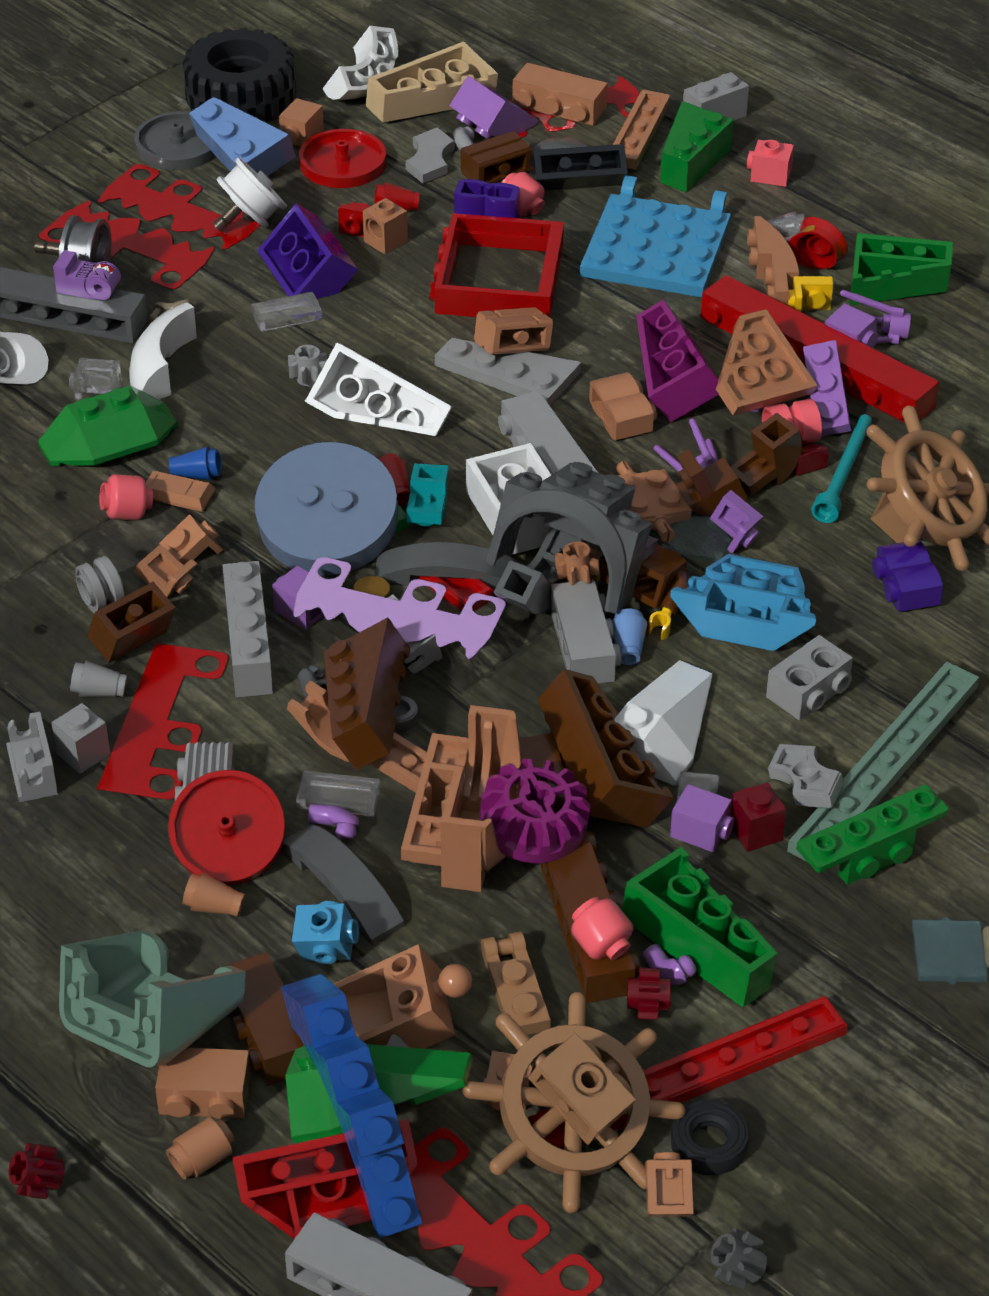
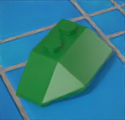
M129 385L66 405L39 439L38 445L51 466H60L61 464L71 466L97 465L159 445L169 435L170 431L174 430L178 425L176 418L165 402Z

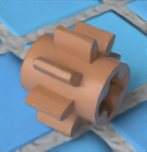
M575 541L568 543L563 548V554H555L557 578H565L566 583L570 582V585H574L576 581H584L588 584L592 579V575L600 574L597 549L590 550V547L584 542Z

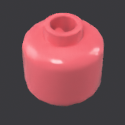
M526 172L511 173L502 181V183L512 184L520 188L519 218L526 217L529 214L535 216L541 211L545 204L543 200L545 190L532 176Z
M113 474L108 478L107 482L101 484L99 494L100 508L105 510L107 516L114 520H140L144 516L146 509L152 508L153 490L152 488H147L145 480L141 476Z
M593 897L583 903L573 913L572 919L574 922L571 927V934L592 959L599 960L608 956L613 961L630 948L631 944L627 940L633 932V924L613 900L607 898L600 900L598 897Z

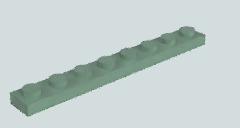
M946 661L843 778L844 784L833 808L818 807L789 840L787 852L806 861L796 849L797 841L875 807L978 688L979 676Z

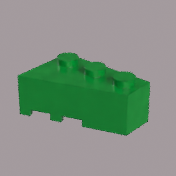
M682 101L662 151L660 183L683 192L689 191L732 150L734 119L723 116L719 112L709 111Z

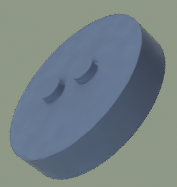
M322 442L306 445L287 453L267 470L256 491L255 514L264 545L272 556L291 569L299 566L309 572L318 558L327 557L349 563L351 565L350 571H353L374 560L390 543L397 528L398 503L392 476L379 459L353 445ZM324 564L318 569L319 576L341 574V568L335 564Z

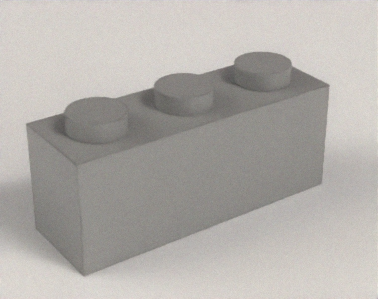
M594 579L590 580L588 584L584 581H576L574 585H570V582L551 584L550 611L566 669L593 676L597 683L615 682V666L621 665V653L618 643H612L614 638L611 618L605 619L604 616L606 615L604 594H598Z

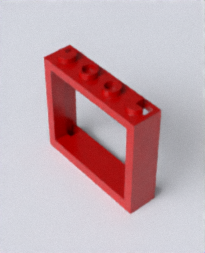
M452 213L449 227H444L443 244L439 245L438 262H435L434 281L430 283L429 300L435 301V314L477 317L479 311L494 312L495 310L536 307L543 314L551 318L564 248V222ZM460 245L546 252L538 292L451 285Z

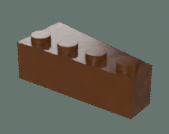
M388 617L346 640L333 643L329 649L323 652L332 739L356 771L389 754L397 720L393 715V710L396 706L400 705L401 694L398 691V685L400 681L405 679L406 668L403 666V660L409 658L410 647Z
M563 669L538 698V702L567 769L574 773V782L579 781L587 789L586 800L590 803L589 816L647 828L674 799V796L667 787L659 788L653 779L657 771L649 760L641 761L632 747L637 741L629 730L615 722L614 718L618 713L595 678L583 673Z

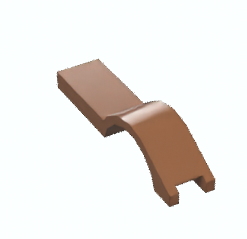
M310 680L305 686V692L308 694L307 698L301 704L291 699L287 710L318 745L331 755L349 762L332 739L327 690ZM394 732L390 753L370 763V765L416 793L427 752Z

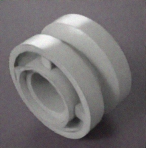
M102 556L95 559L93 568L88 563L76 567V583L79 593L93 613L104 608L106 602L111 604L124 597L122 579L108 557Z

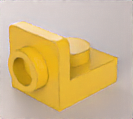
M794 276L793 287L789 289L788 306L799 312L801 310H830L833 292L832 276Z

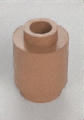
M207 1117L175 1138L173 1146L166 1150V1154L182 1179L186 1180L192 1175L197 1178L232 1154L230 1144L235 1142V1139L224 1121L219 1120L215 1122L211 1117Z

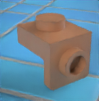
M190 514L159 543L183 565L191 559L194 560L208 546L217 554L223 551V548L215 540L220 536L218 532L206 520L200 524Z
M160 544L137 564L134 572L147 584L154 581L168 598L175 591L181 594L190 586L194 580L191 574L197 563L191 559L183 565Z

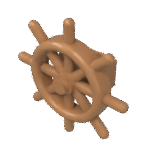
M906 406L902 410V415L908 433L896 442L877 425H870L866 431L868 437L885 451L881 466L882 478L872 477L867 481L868 490L883 492L870 519L896 543L904 542L907 547H914L921 537L931 543L948 546L955 568L959 571H965L969 567V561L962 542L976 534L989 546V526L984 523L988 510L989 483H983L977 468L961 449L966 439L963 431H954L949 440L936 432L923 430L915 408L913 406ZM908 452H915L919 463ZM933 459L938 462L937 467H935ZM956 496H961L962 502ZM952 513L961 520L959 525L955 524Z
M574 992L569 997L568 1025L549 1028L534 1035L532 1038L526 1034L509 1014L502 1013L498 1015L496 1026L518 1051L506 1068L501 1084L469 1081L465 1087H462V1093L468 1099L500 1102L501 1117L512 1143L491 1160L489 1164L490 1171L495 1175H502L525 1156L541 1168L563 1175L562 1205L568 1213H575L580 1208L581 1176L600 1173L615 1166L617 1163L620 1164L640 1188L646 1189L645 1166L631 1150L640 1140L646 1128L648 1117L680 1119L684 1117L686 1112L684 1105L680 1102L650 1099L646 1077L636 1059L656 1042V1032L653 1029L646 1028L624 1046L609 1034L585 1026L586 998L581 992ZM553 1051L548 1056L545 1055L546 1053ZM530 1064L534 1070L528 1079L536 1088L522 1086L524 1074ZM522 1104L552 1107V1109L531 1126L524 1113ZM625 1114L627 1115L626 1124L621 1135L618 1137L609 1126ZM561 1123H565L564 1150L544 1140ZM582 1139L587 1145L597 1139L604 1148L582 1153Z

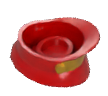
M806 217L803 219L800 233L794 235L788 241L797 264L807 268L824 270L831 268L838 261L844 259L848 253L847 242L839 229L829 221L818 217Z

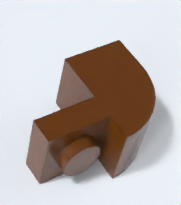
M775 413L751 431L754 450L730 466L739 478L743 489L751 496L772 480L778 485L782 484L791 475L801 456L800 430L778 413Z
M690 449L677 455L683 469L678 471L682 481L676 484V487L695 513L702 516H712L723 496L730 490L744 501L748 500L739 478L724 457L703 469Z

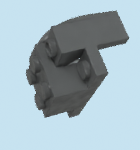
M573 462L543 481L542 477L535 473L523 472L506 482L493 538L485 562L495 566L496 561L504 555L512 556L518 532L524 518H531L535 513L545 518L544 525L600 546L609 572L605 611L616 614L631 602L641 562L655 552L658 539L649 536L652 523L641 519L638 513L630 511L636 487L626 484L625 480L619 476L603 475L592 471V467L588 464Z

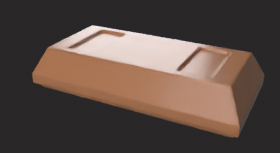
M154 470L146 481L147 488H152L153 501L200 512L204 511L216 491V488L208 482Z

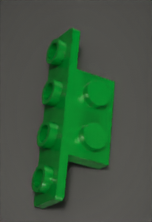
M922 785L797 841L796 849L818 873L839 864L838 875L849 885L860 879L870 878L877 871L888 866L906 861L913 854L917 829L947 816L949 808L928 785Z

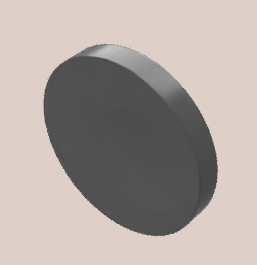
M175 111L153 116L144 121L134 134L135 150L138 157L143 162L156 168L166 170L190 169L201 166L216 156L197 136L189 115L190 112Z

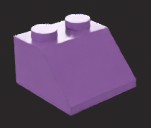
M469 75L449 105L459 112L456 118L470 127L475 123L477 125L475 131L487 139L512 131L519 134L535 126L538 122L532 115Z

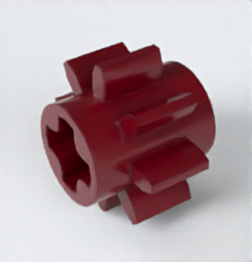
M639 968V978L628 977L627 1009H638V1019L658 1020V1010L669 1011L670 979L660 978L659 969Z
M28 1142L26 1143L25 1152L18 1151L14 1154L9 1164L8 1175L12 1184L19 1185L17 1195L46 1200L48 1190L54 1191L60 1187L64 1179L65 1166L61 1158L54 1157L57 1150L56 1147Z

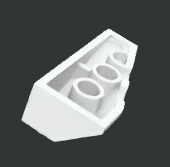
M336 343L305 400L308 404L333 418L431 436L438 435L453 408L444 401L339 343Z

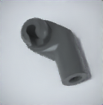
M316 665L303 668L298 674L297 680L305 698L308 696L305 692V686L310 680L327 690L324 674H318L317 671L321 668Z

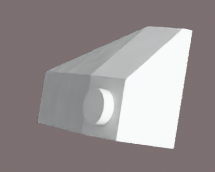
M681 660L628 701L614 719L615 722L631 732L637 741L632 746L642 762L649 760L657 771L653 777L673 786L678 784L694 761L701 722L712 681V673Z

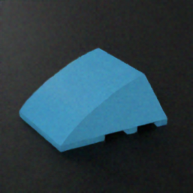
M727 554L706 567V573L702 577L692 576L689 578L687 588L682 589L677 586L671 590L670 594L672 600L702 637L774 651L814 627L816 623L815 614L810 612V600L805 598L804 595L805 585L799 568Z

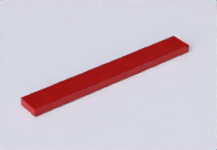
M825 995L644 1069L643 1072L648 1083L650 1099L682 1103L846 1035L848 1025ZM552 1107L527 1117L531 1126ZM623 1114L609 1127L613 1131L624 1127L627 1115ZM561 1123L544 1138L545 1141L564 1150L565 1123Z

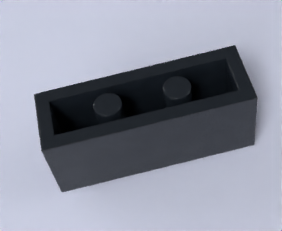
M624 144L533 150L529 161L531 176L543 186L544 190L622 185L625 175L627 176L628 174Z

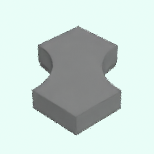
M438 127L414 136L413 146L417 152L413 157L405 161L406 170L423 184L448 174V164L445 163L444 158L454 152L455 141Z
M779 744L768 767L770 779L783 781L793 787L795 806L833 808L844 784L842 773L837 770L828 769L817 762L816 746Z

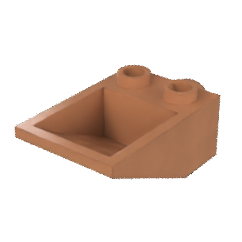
M417 944L333 984L345 993L355 1034L365 1044L386 1046L391 1035L396 1034L409 1048L426 1049L455 1035L447 996L459 998L467 994L472 986V976L469 970L460 964L448 965L441 971L438 965Z

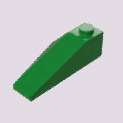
M366 1044L369 1047L379 1088L393 1100L394 1106L407 1100L411 1104L418 1105L465 1087L473 1062L471 1054L467 1052ZM305 1046L295 1049L286 1072L290 1130L294 1144L342 1134L343 1131L332 1102Z

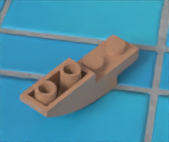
M754 216L753 229H748L747 247L750 248L749 265L755 266L756 279H764V285H767L766 295L788 306L789 289L793 287L794 276H799L796 258L780 232L761 216Z

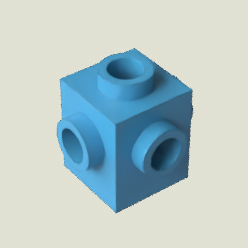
M323 901L316 905H297L292 944L302 960L316 961L323 964H331L336 960H351L352 945L356 944L359 938V927L357 920L352 918L345 904Z

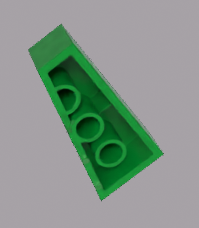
M681 846L627 881L622 911L632 922L633 927L660 945L661 948L676 959H679L682 955L689 956L696 966V974L744 1008L770 989L778 953L747 919H740L732 910L733 903L725 894L720 896L709 885L710 877L701 868L695 869L691 865L689 854Z

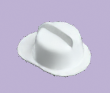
M0 332V383L27 385L42 379L48 370L49 359L40 341L31 335L23 333Z

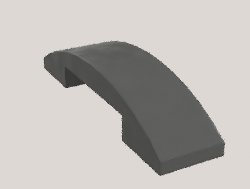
M450 542L418 543L397 547L381 553L377 557L375 576L384 578L389 585L408 586L411 582V575L482 579L485 584L495 590L509 561L511 560L519 564L520 562L504 555L496 561L495 566H491L485 562L489 551L487 548Z
M311 824L284 839L281 850L301 871L309 868L341 903L345 904L352 918L358 922L359 933L371 945L404 927V920L378 880L363 862L334 835Z

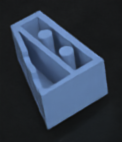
M215 97L189 113L197 136L230 172L237 165L235 160L238 157L244 160L255 172L258 173L261 170L266 176L296 157L289 134Z

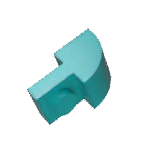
M414 463L410 480V496L406 509L407 523H417L421 526L442 524L447 508L449 465Z

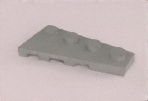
M451 338L435 354V366L515 396L539 390L549 406L581 373L582 362L531 352L491 355L475 342Z

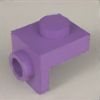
M732 490L723 496L710 517L714 523L734 538L727 548L732 554L741 546L748 548L760 533L756 527L763 518L758 511Z

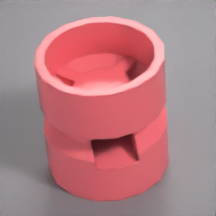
M813 399L795 401L789 408L784 403L763 408L762 423L775 413H778L800 430L802 445L820 441L822 422L818 406Z

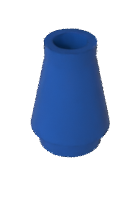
M207 446L179 456L170 457V474L186 478L213 480L214 477L221 476L222 474L220 452L218 449H211Z

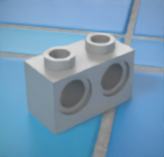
M818 635L769 670L766 698L800 721L812 711H818L835 694H840L848 688L852 680L851 668L853 657Z

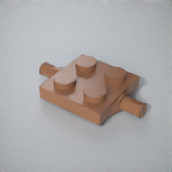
M622 461L616 466V471L620 474L618 476L623 478L626 484L636 487L630 511L638 513L641 519L651 522V529L658 532L663 542H667V540L668 542L672 541L675 538V532L670 525L690 521L692 509L665 469L636 473L632 470L629 462L625 461L623 463Z

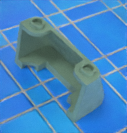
M145 930L61 945L60 1017L66 1029L82 1038L149 1068L161 1066L174 1059L241 1005L246 993V971L227 965L216 969L213 975L190 980L180 978L167 972L169 950L166 944L157 935Z

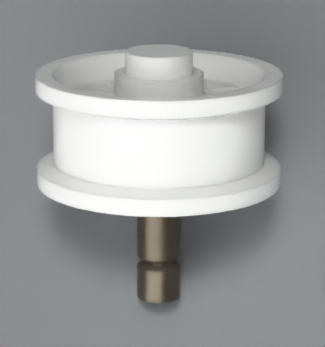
M238 157L235 160L237 165L225 178L219 176L216 179L233 201L221 214V217H218L213 222V225L220 232L242 211L251 216L263 228H266L269 225L267 219L278 208L284 210L287 207L281 197L271 188L274 183L261 170L258 173L255 172L244 160Z

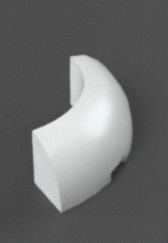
M368 27L353 47L356 65L339 66L323 87L325 94L332 100H347L364 97L367 95L369 77L394 68L395 59L398 57V44L393 28Z
M182 303L157 317L141 334L131 355L129 369L131 386L159 400L171 395L169 369L165 358L170 357L178 348L197 338L195 313L192 305Z

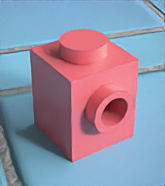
M758 139L755 150H750L747 158V169H751L750 181L786 187L792 171L794 145L779 143L775 140Z

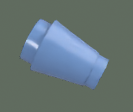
M622 609L615 614L612 620L615 644L618 643L620 648L621 663L624 665H635L640 661L647 621L644 619L643 614L636 609Z

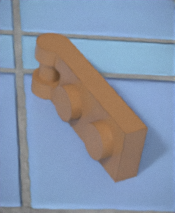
M521 931L509 933L508 938L495 940L494 937L481 939L482 956L501 1014H509L527 1035L549 1029L551 1019L526 950L523 933ZM512 954V960L500 961L499 956Z

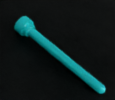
M867 414L859 417L827 491L817 495L814 500L811 512L814 518L820 522L832 523L839 516L842 509L839 496L867 435V428L872 423L871 417Z

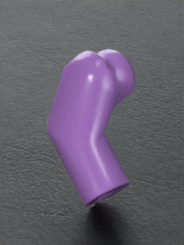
M310 804L308 823L336 825L335 833L340 839L352 840L356 837V827H359V819L356 815L343 807L335 805Z

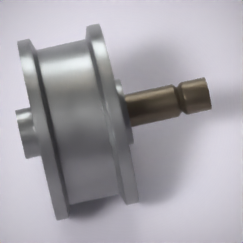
M72 215L64 226L60 243L36 240L34 250L35 253H47L59 257L64 250L76 252L77 260L92 263L107 261L110 263L112 249L111 230L109 223L105 219H97L94 223L83 222L80 216Z

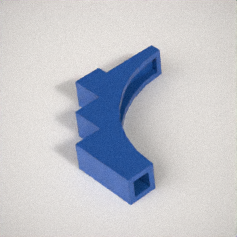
M322 974L282 986L281 990L291 1027L309 1052L342 1128L366 1199L375 1234L379 1238H383L422 1224L401 1144H404L393 1100L379 1088L369 1047L355 1034L345 993Z

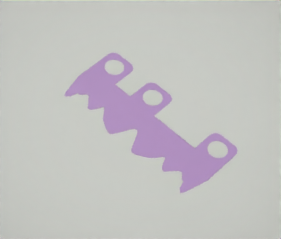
M321 557L314 562L297 592L294 618L302 615L306 610L319 607L327 620H331L344 613L348 623L358 632H361L388 617L406 643L420 641L435 635L436 643L439 647L455 641L461 642V645L466 648L465 656L470 659L490 639L506 603L501 598L475 593L469 596L460 615L440 611L437 608L446 592V588L441 584L420 579L409 583L400 601L341 587L351 570V565L344 561ZM324 564H335L341 568V574L334 579H325L319 576L318 569ZM429 586L436 591V596L430 601L422 602L416 600L412 593L417 587ZM479 600H489L495 604L496 610L491 615L481 616L474 613L472 606Z

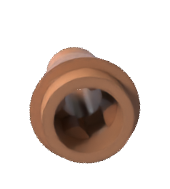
M204 872L201 876L192 873L185 888L182 904L190 906L191 911L228 914L239 917L246 894L232 889Z

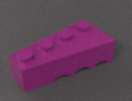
M664 299L636 315L648 398L670 422L689 414L696 407L719 395L716 391L719 376L685 324Z

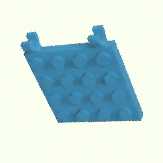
M625 175L620 195L610 194L581 262L580 276L702 297V292L707 288L730 226L731 214L726 213V207H724L727 192L715 190L711 208L706 210L683 204L676 205L653 199L636 198L637 192H634L637 184V177Z

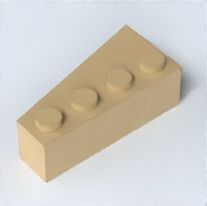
M463 41L369 77L366 107L382 122L452 110L453 108L449 105L468 75L496 91L498 73Z

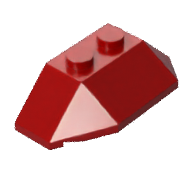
M409 1119L398 1122L404 1144H401L409 1175H411L418 1162ZM343 1133L232 1157L241 1203L292 1238H296L314 1212L327 1219L335 1218L340 1220L346 1226L372 1221Z

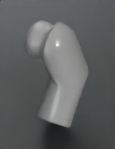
M466 126L454 130L453 138L460 152L461 148L473 144L474 131L472 128Z

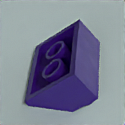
M297 203L257 250L285 293L296 305L339 293L358 270L323 219Z

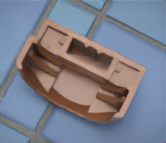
M470 705L468 713V738L436 733L431 735L401 846V860L441 866V887L482 892L486 873H489L492 868L507 856L499 851L492 819L480 821L482 794L485 792L489 777L499 774L501 767L508 763H513L516 768L520 767V741L517 718L513 710ZM515 783L509 791L510 800L517 798L518 791Z

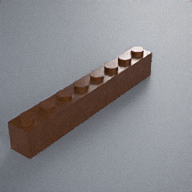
M552 733L519 738L521 761L522 759L531 758L533 767L543 768L545 761L549 760L554 762V771L558 773L567 768L561 753L557 749ZM546 782V783L549 784L552 788H553V787H557V786H555V785H553V784H550V783ZM564 793L555 796L554 814L560 811L565 803ZM587 830L579 846L570 854L555 861L539 863L582 994L586 998V1003L627 996L628 977H639L640 963L636 952L630 953L629 949L613 961L608 956L599 960L592 959L571 934V927L574 922L572 919L573 913L593 897H598L600 900L607 898L613 900L618 905L614 890L608 891L606 886L608 878L604 861H597L596 858L597 844L593 831L587 832Z

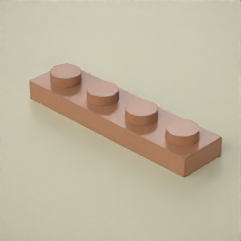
M643 89L640 92L613 145H625L627 169H637L670 105L669 94Z

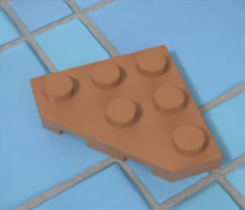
M767 309L741 315L734 326L716 387V391L731 414L737 415L813 394L818 385Z

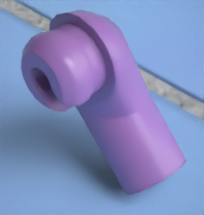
M658 944L649 946L642 954L650 968L660 970V978L670 979V985L683 984L687 982L686 978L692 977L696 973V966L689 956L682 955L677 960L674 958L669 959Z

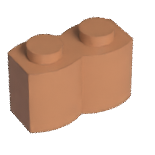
M625 372L590 381V403L596 415L602 419L606 430L613 440L616 441L653 431V421L657 418L656 407L643 394L642 385L639 380H635L630 373Z

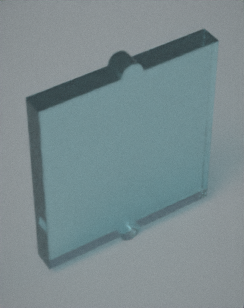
M691 515L689 519L672 523L670 527L675 532V538L672 541L667 540V542L662 543L663 548L669 551H677L683 558L714 563L724 557L725 549L729 547L731 540L729 534L714 523L710 517Z
M944 917L942 920H912L918 981H948L951 985L956 984V982H987L988 976L980 921H950L947 917Z

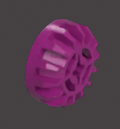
M531 758L522 759L519 768H516L513 763H508L501 767L499 774L492 775L487 780L485 792L482 794L480 821L492 819L499 851L508 857L529 863L555 861L574 851L585 836L590 813V803L586 800L587 789L579 781L574 782V773L569 769L564 768L560 773L554 771V762L549 760L545 761L543 768L533 767ZM546 782H548V783H550V784H553V785H555V786H557V787H553V788H552V787H551L549 784H547ZM515 783L518 791L517 798L510 800L509 791ZM564 793L565 803L561 810L554 814L555 796Z

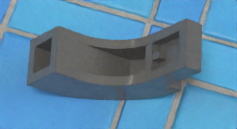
M550 527L538 553L527 567L514 561H509L494 590L495 595L506 603L533 614H542L548 611L551 604V584L566 583L565 578H557L555 554H563V548L568 543L575 541L586 543L587 541Z

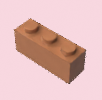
M526 63L513 79L512 103L521 108L593 126L607 108L608 83Z

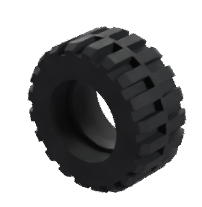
M239 28V30L224 29L220 33L213 32L208 34L206 38L201 37L195 44H192L183 58L185 96L187 104L192 111L215 97L265 122L277 119L296 98L294 54L286 42L278 39L272 33L265 34L263 30L255 29L251 31L248 28Z

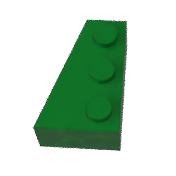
M857 233L851 293L875 301H885L947 292L952 265L953 242ZM851 299L849 305L862 304Z

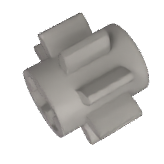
M314 345L298 347L295 350V355H288L289 377L296 378L297 382L303 386H314L327 361V353H320V350Z

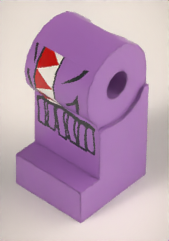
M64 250L53 266L56 293L105 300L111 296L121 280L120 271L112 263L107 261L92 263L77 260L76 252Z

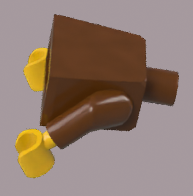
M656 545L655 552L641 562L632 597L655 609L660 607L661 611H656L650 615L648 632L651 634L654 627L662 626L661 639L665 640L670 635V616L676 615L679 607L670 597L671 590L677 586L682 589L688 587V575L685 572L687 561L677 551H669ZM604 554L599 559L600 574L592 575L591 579H594L597 591V582L599 580L607 584L609 583L608 566Z

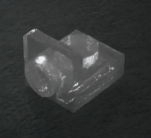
M80 358L76 371H71L69 377L70 391H74L76 402L84 399L87 392L103 394L123 387L120 361Z

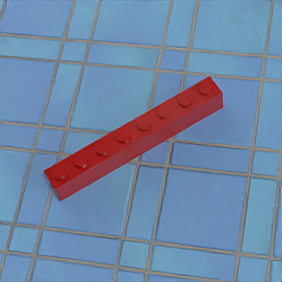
M727 275L702 292L700 318L730 334L733 333L734 326L741 315L767 309L805 368L804 346L836 340L845 393L904 423L902 410L906 406H913L915 408L919 421L936 408L939 381Z

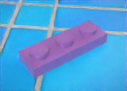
M836 340L804 346L806 369L818 385L810 396L815 401L820 412L822 422L821 437L851 431Z

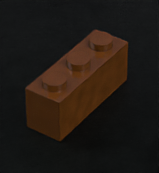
M268 952L229 964L228 966H234L246 971V993L241 1005L232 1011L231 1024L238 1041L245 1040L248 1046L245 1050H249L252 1072L260 1071L266 1086H270L286 1080V1072L294 1051L304 1046V1044L291 1027L281 990L284 984Z

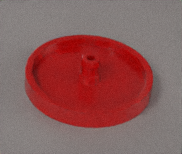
M355 129L327 130L313 135L302 144L299 150V166L303 175L316 184L331 188L358 187L372 182L384 172L386 168V149L377 137L364 131Z
M220 770L200 776L182 790L172 806L168 831L175 856L190 874L193 873L201 876L204 872L225 885L231 886L253 880L273 864L283 846L285 820L277 796L266 783L246 772Z

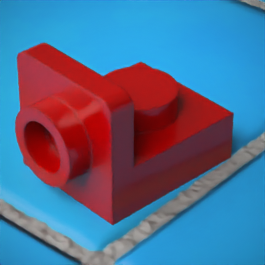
M350 202L349 205L341 204L338 208L339 233L364 237L363 210L371 205Z

